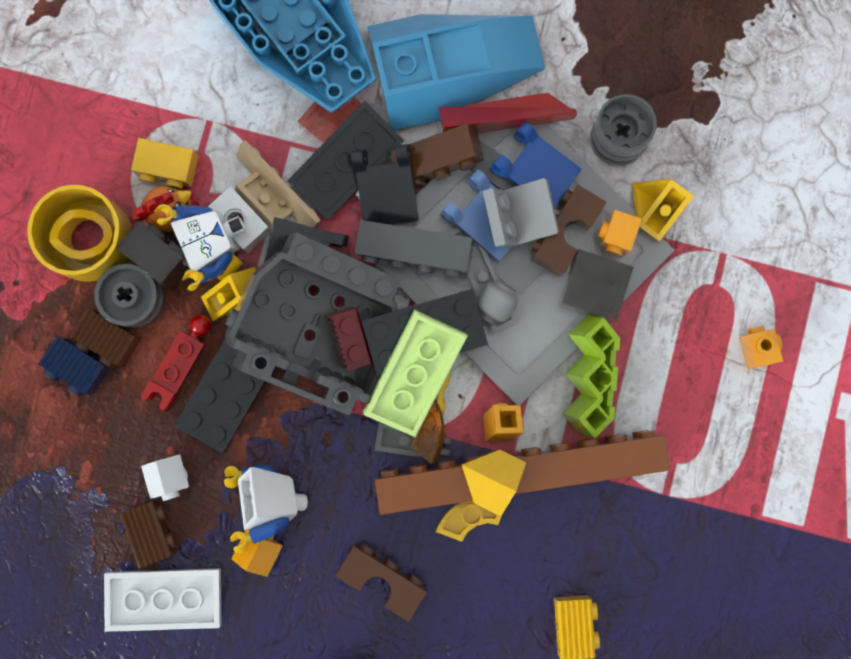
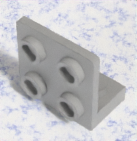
M542 178L506 190L491 188L483 191L495 247L510 248L559 234L558 222L547 179Z

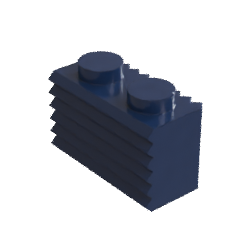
M57 335L38 365L45 369L43 373L55 381L62 379L67 382L68 386L66 388L78 396H82L83 393L93 395L110 367L98 361V358L75 347V343Z

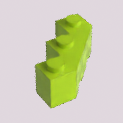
M587 315L568 334L584 355L565 373L581 395L562 414L579 434L596 439L615 417V407L612 404L613 391L617 390L618 367L615 366L616 350L619 351L620 337L604 317Z

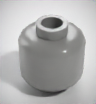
M498 279L496 282H488L476 299L478 309L481 311V318L491 324L495 320L499 322L506 321L518 304V299L515 295L517 291Z

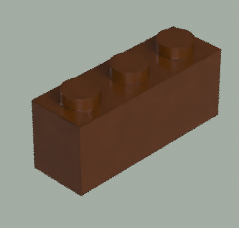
M467 123L410 144L415 188L424 186L426 184L425 181L433 178L435 180L448 178L451 176L450 172L459 169L460 171L474 169L477 166L476 163L484 161L477 130ZM392 150L393 163H397L395 150Z

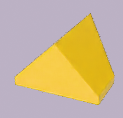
M672 179L632 183L636 217L642 219L639 227L660 241L693 199L694 195Z
M499 449L462 464L474 503L501 516L517 491L526 462Z

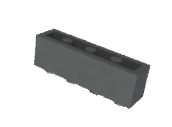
M360 220L354 254L362 257L361 262L378 264L379 260L390 261V267L406 269V264L417 266L416 271L433 273L434 269L445 270V276L461 278L462 273L469 274L474 240L471 237Z

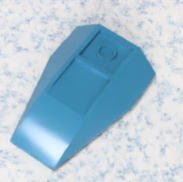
M419 14L367 26L385 97L390 126L395 131L441 121L439 107H466L469 104L479 103L545 70L533 16Z

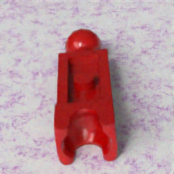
M196 315L190 320L189 328L191 331L189 335L179 331L152 380L145 387L141 399L152 400L157 393H160L162 396V401L159 405L160 410L168 412L179 396L178 393L206 344L199 341L200 336L208 334L211 329V321L205 315Z

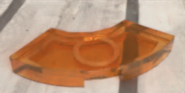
M436 399L410 446L430 463L437 462L444 442V419Z

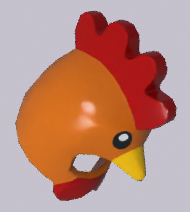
M160 186L147 193L141 206L135 209L129 218L131 222L144 220L157 230L173 232L174 230L171 225L174 222L173 218L166 224L160 225L157 223V220L167 218L163 211L154 212V210L162 204L172 208L174 206H183L186 202H188V205L199 206V203L194 199V194L189 190Z

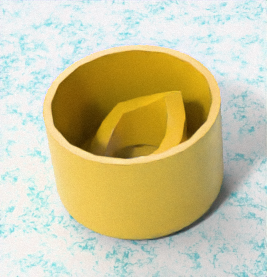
M66 185L50 191L35 205L28 222V240L36 258L50 270L75 280L98 281L106 270L116 265L124 264L132 249L133 231L125 212L109 198L87 186ZM84 221L98 223L103 229L104 236L102 241L91 249L75 250L71 242L72 233L75 228Z

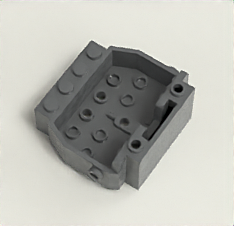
M297 232L289 234L282 252L274 253L249 276L236 309L232 308L225 323V325H228L225 331L226 344L238 350L232 365L244 373L350 416L356 399L369 404L372 397L371 394L381 376L377 377L373 363L351 371L339 367L340 362L337 361L339 357L336 356L337 351L334 350L336 346L333 345L334 341L331 340V330L328 329L329 324L326 323L328 319L325 316L328 313L348 307L358 308L361 320L397 310V303L393 302V298L401 280ZM311 285H315L318 290L314 296H311L308 292ZM338 296L343 299V304L340 307L334 304V300ZM307 330L313 331L314 335L311 340H306L304 337ZM259 357H263L266 360L263 368L255 366V361ZM275 366L285 369L282 378L271 375ZM299 375L327 387L324 395H319L295 385Z

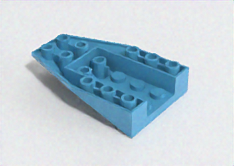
M209 0L215 13L259 66L331 113H334L376 81V76L349 0Z

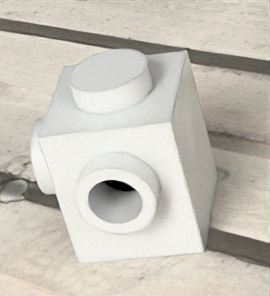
M180 454L141 466L150 499L162 496L163 501L180 496L179 490L189 487L187 471L183 467Z

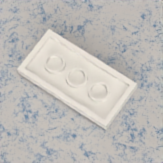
M221 568L113 571L104 573L105 632L220 628L222 626Z

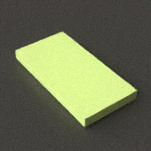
M414 309L371 394L372 397L369 404H366L363 410V415L416 437L468 335Z

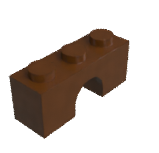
M579 185L576 186L573 192L568 189L559 203L564 206L560 214H556L559 234L537 240L531 249L535 253L531 261L559 278L564 274L578 251L566 242L564 238L565 227L574 224L589 230L606 204L605 200Z
M363 542L361 545L355 543L335 576L358 591L361 590L365 582L370 578L380 577L385 579L390 585L391 593L385 601L384 607L409 622L427 593V588L423 586L425 581L413 573L407 576L399 571L401 566L389 558H386L385 561L375 555L377 551Z

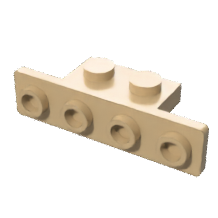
M247 141L242 142L236 157L250 171L251 175L235 186L234 190L270 229H272L274 217L287 220L291 216L299 224L317 228L320 219L314 209L308 207L300 199L296 190L284 182L278 171L267 164L256 148L251 147Z

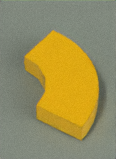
M474 501L457 503L442 517L435 532L462 542L467 533L478 525L487 523L499 525L501 516L475 504Z

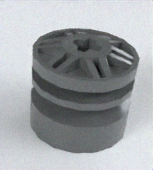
M621 94L610 98L602 106L590 132V144L594 153L603 162L613 166H625L635 162L644 153L657 129V118L653 108L644 99L632 94Z

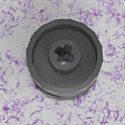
M119 264L106 270L98 279L94 290L95 305L99 313L109 322L130 329L145 328L155 323L163 313L166 304L165 289L161 281L151 272L132 264Z

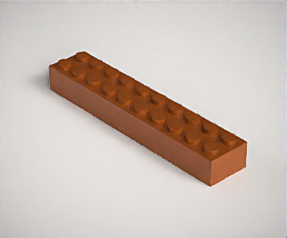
M642 430L632 432V438H627V435L616 434L604 436L605 442H598V439L591 438L578 440L577 446L570 447L569 443H557L549 445V450L541 451V448L538 447L521 449L522 454L514 455V457L526 462L515 494L670 471L665 435H656L655 430ZM505 451L506 453L513 456L512 452ZM482 455L466 457V463L480 458ZM454 460L437 462L438 467L427 469L426 464L409 466V472L399 473L398 468L382 470L380 472L381 476H377L375 479L380 515L473 501L462 464H455Z

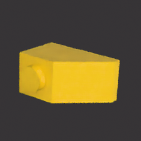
M255 267L229 274L201 296L212 321L229 315L232 308L236 309L249 276L256 270Z

